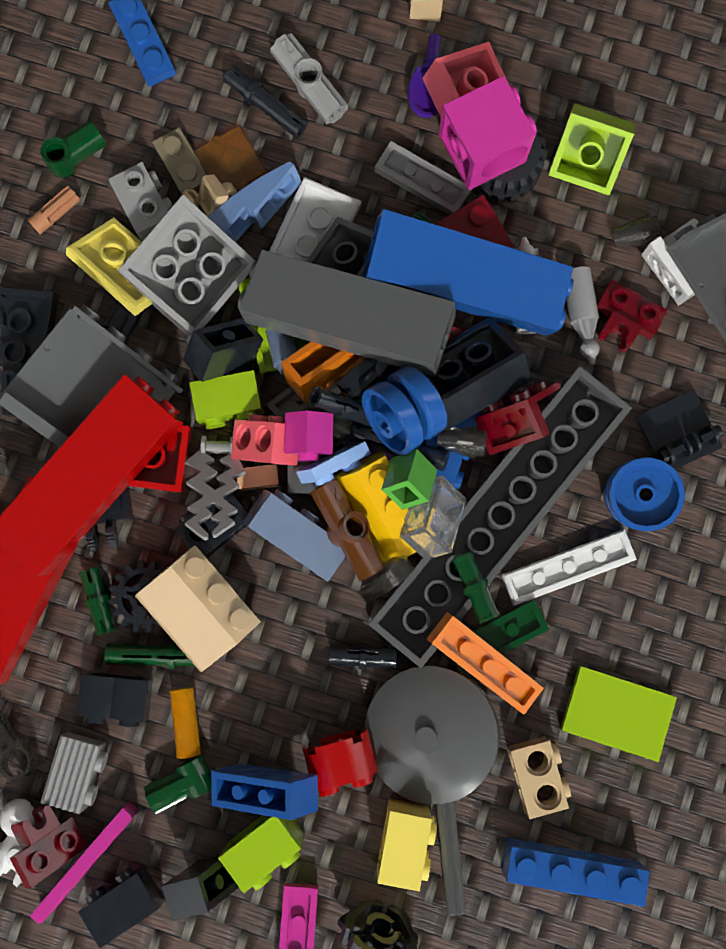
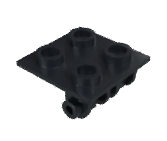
M695 390L635 416L656 459L664 461L674 469L723 448L720 442V438L724 436L723 430L719 425L713 426Z

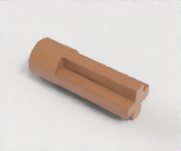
M67 186L27 220L41 235L79 203L81 199Z

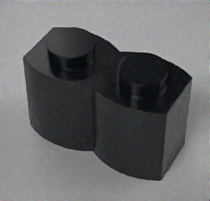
M96 672L81 674L77 715L86 717V722L103 724L106 723L107 718L119 720L120 726L138 727L139 722L149 719L153 678Z

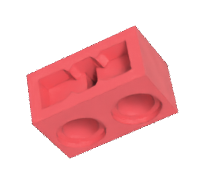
M248 414V421L235 420L231 459L298 466V455L284 454L285 417Z

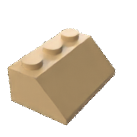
M196 545L182 554L135 595L200 672L204 671L236 646L261 622Z

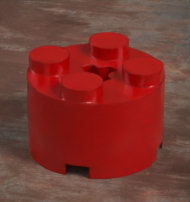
M362 729L361 736H356L355 730L319 739L320 746L314 747V749H312L310 743L302 747L308 773L318 775V792L320 797L335 794L340 791L339 786L352 783L353 788H357L373 782L372 777L378 771V766L368 729Z

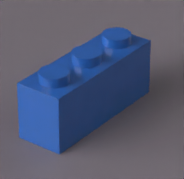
M240 763L211 771L212 806L288 820L318 811V775Z

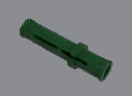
M170 642L168 646L107 644L105 648L106 665H167L168 669H176L177 666H195L175 642Z

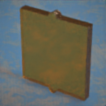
M239 126L220 137L214 136L213 141L194 151L207 175L214 174L221 184L226 182L232 183L236 191L240 188H245L247 184L266 174L265 169Z

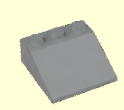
M181 195L118 269V272L164 316L191 337L194 330L202 329L207 325L247 277L255 260L187 197Z

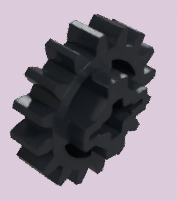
M140 560L137 562V569L132 565H126V575H115V578L120 583L118 586L109 587V590L116 593V597L108 600L109 604H117L118 609L112 614L114 617L124 616L121 623L122 626H128L133 622V631L135 632L141 631L143 625H145L147 632H153L155 628L154 623L162 628L154 617L148 618L150 613L135 597L133 592H139L168 566L158 570V562L151 561L147 568L145 561ZM144 574V576H141L139 583L134 586H128L134 578ZM125 598L129 599L133 606L132 612L128 609Z

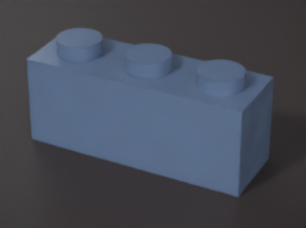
M264 489L242 520V523L329 582L346 557L341 547L332 544L328 539L327 530L325 531L316 525L320 520L304 508L300 513L290 506L293 500L278 489L274 494Z

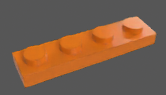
M448 612L426 639L523 715L544 689Z

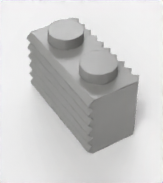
M71 732L62 734L41 803L80 814L88 806H92L98 793V786L94 785L97 773L103 772L108 759V753L104 752L106 742Z

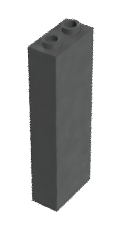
M265 250L261 251L258 261L255 260L250 269L249 285L247 290L241 292L238 300V309L248 324L398 367L410 366L423 374L434 377L436 376L456 317V307L453 301Z

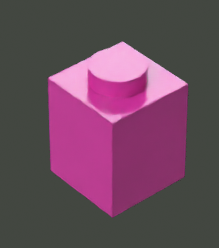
M308 410L285 413L284 454L298 455V461L306 462L318 461L319 455H332L333 413Z

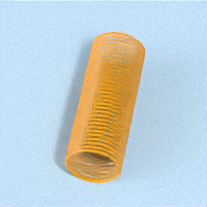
M194 687L170 690L169 693L172 695L170 699L171 710H173L171 712H173L176 758L184 759L201 755L198 736Z

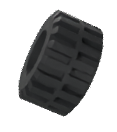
M536 126V136L527 161L473 188L477 195L482 192L487 201H490V198L493 197L496 198V203L503 204L505 198H508L509 203L515 202L518 195L523 198L528 195L530 189L533 190L547 157V150H544L546 141L544 137L539 138L541 130L538 126Z

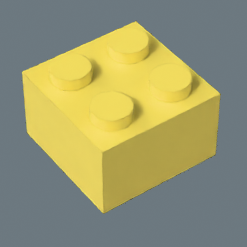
M389 798L377 863L378 884L420 892L421 881H428L431 859H428L429 851H427V846L434 845L437 831L435 817L431 816L428 805Z

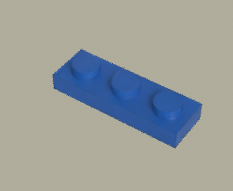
M112 0L108 2L148 87L176 75L175 69L142 1Z

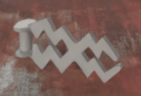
M202 436L201 449L186 461L187 466L198 472L196 476L186 482L187 486L203 497L187 507L188 511L195 514V516L188 520L185 525L205 541L208 540V533L200 524L211 518V521L219 523L212 531L214 538L235 525V521L229 517L238 513V510L224 498L239 488V484L234 479L246 473L240 460L231 459L233 437H230V442L207 441L206 436ZM207 454H228L220 459V463L230 469L217 476L218 472L208 466L215 462L214 458ZM216 477L217 481L224 486L214 490L206 483ZM213 505L221 510L214 516L208 510Z

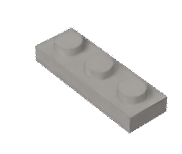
M390 141L375 165L376 173L448 215L461 209L472 192V189L468 191L465 183L392 141Z

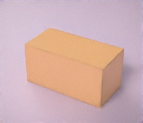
M277 464L244 468L246 474L237 478L240 491L280 486Z

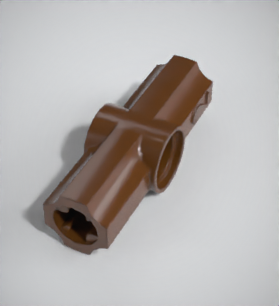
M337 477L312 490L310 494L328 524V539L335 546L341 547L359 581L381 571L386 565L368 534L370 530L368 519L363 513L354 510ZM346 525L349 527L350 534L347 531Z

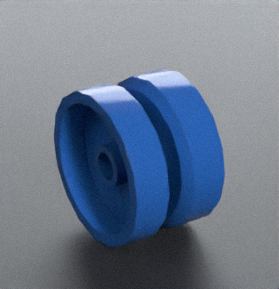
M406 366L389 375L386 381L376 383L365 390L362 395V407L372 430L388 449L398 455L409 454L418 448L423 440L433 438L447 426V413L439 393L429 379L413 367Z
M649 457L626 460L615 467L606 479L603 492L605 506L615 520L626 527L645 532L661 530L674 522L682 511L685 499L683 481L676 470L662 460ZM641 489H648L649 494L644 496L645 501L641 500L639 496Z

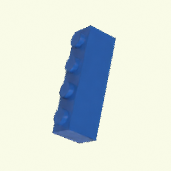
M507 837L502 865L503 876L506 882L645 907L650 871L640 861Z

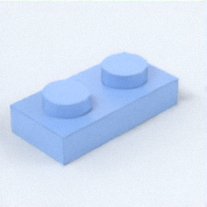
M365 441L349 444L332 455H328L302 468L296 473L301 484L314 482L316 486H320L335 478L334 472L340 469L346 472L360 466V459L369 455L370 451Z

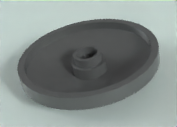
M424 665L422 668L418 666L402 671L389 679L379 689L366 715L365 728L368 729L376 758L377 774L393 791L409 800L423 804H444L459 800L474 791L483 782L496 760L500 732L494 707L486 693L476 682L455 669L439 665Z

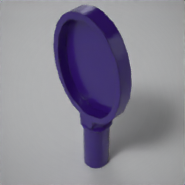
M438 34L429 35L426 58L424 59L425 64L415 70L408 84L407 95L410 107L415 114L422 118H431L438 113L422 79L434 60L438 58L441 36Z

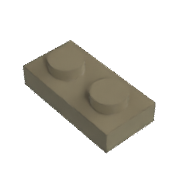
M180 127L153 141L152 143L181 195L186 189H193L196 192L200 191L202 178L206 173Z

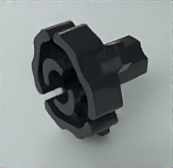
M378 899L362 901L360 906L342 915L337 922L341 929L340 942L343 945H348L347 949H417L418 935L411 927L409 917L397 906L389 905L386 913H381L384 904Z

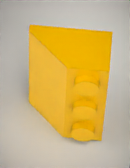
M378 451L361 460L360 466L346 472L342 471L334 476L335 478L337 477L354 510L363 513L368 519L370 526L368 534L385 564L402 560L433 543L414 507L402 510L381 490L389 466V461L382 452Z

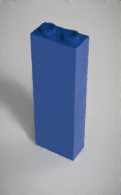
M383 209L376 218L362 277L453 301L455 302L456 310L483 318L491 317L494 321L545 336L558 332L563 326L566 318V310H563L565 300L570 295L574 285V279L571 278L573 271L571 266Z

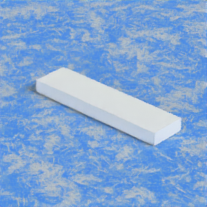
M623 529L507 572L501 576L512 605L515 606L637 559L626 531Z

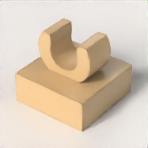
M214 174L205 175L202 178L198 202L206 215L209 216L225 203L230 195L236 194L237 191L232 183L226 182L221 184Z

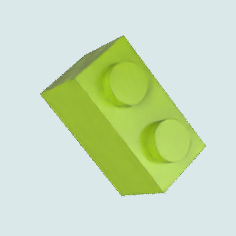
M254 370L221 376L204 382H189L196 421L201 426L206 425L207 429L223 427L226 425L225 421L234 419L248 421V414H264L258 378Z

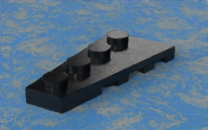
M0 287V357L3 360V372L0 374L1 393L54 328L59 295L55 292ZM2 407L3 415H6L8 417H16L11 412Z

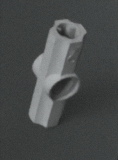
M292 33L288 35L283 34L276 39L274 45L270 48V52L294 82L298 94L308 100L326 125L335 123L342 118L343 114L348 110V105L322 73L320 63L307 54ZM307 76L315 77L311 82L303 81Z

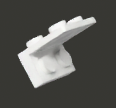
M697 219L690 220L664 239L661 236L658 237L642 253V257L678 306L695 294L666 249L677 241L674 236L679 231L689 225H692L694 229L697 228L696 225L699 223Z

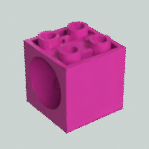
M504 76L443 105L439 137L468 191L525 163L536 136L537 130L534 120L529 114L525 115L520 106L521 100L517 89L513 85L509 86Z

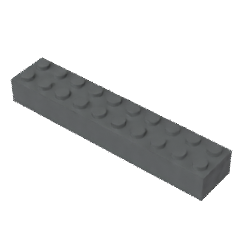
M579 367L541 412L550 434L544 438L513 447L368 625L417 666L422 668L437 650L426 639L444 615L448 612L460 621L472 606L469 596H464L462 589L465 587L452 560L466 553L473 552L483 579H487L490 584L632 407L583 368Z

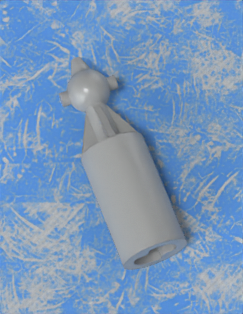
M590 267L573 268L571 278L574 279V285L570 295L566 298L570 324L584 341L580 346V352L587 358L590 365H594L600 350L597 341L593 340L599 319L598 307Z

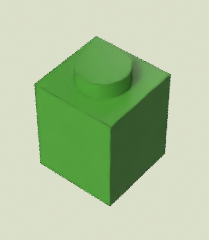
M417 449L407 455L393 457L390 459L381 490L402 510L428 502L437 469Z

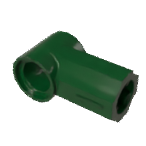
M89 120L62 138L52 137L47 139L40 148V154L54 176L65 178L75 171L78 163L107 145L96 126ZM64 155L61 160L53 161L56 156Z
M203 754L183 763L176 768V771L162 776L144 787L145 798L150 808L157 814L187 798L191 800L211 790V771Z

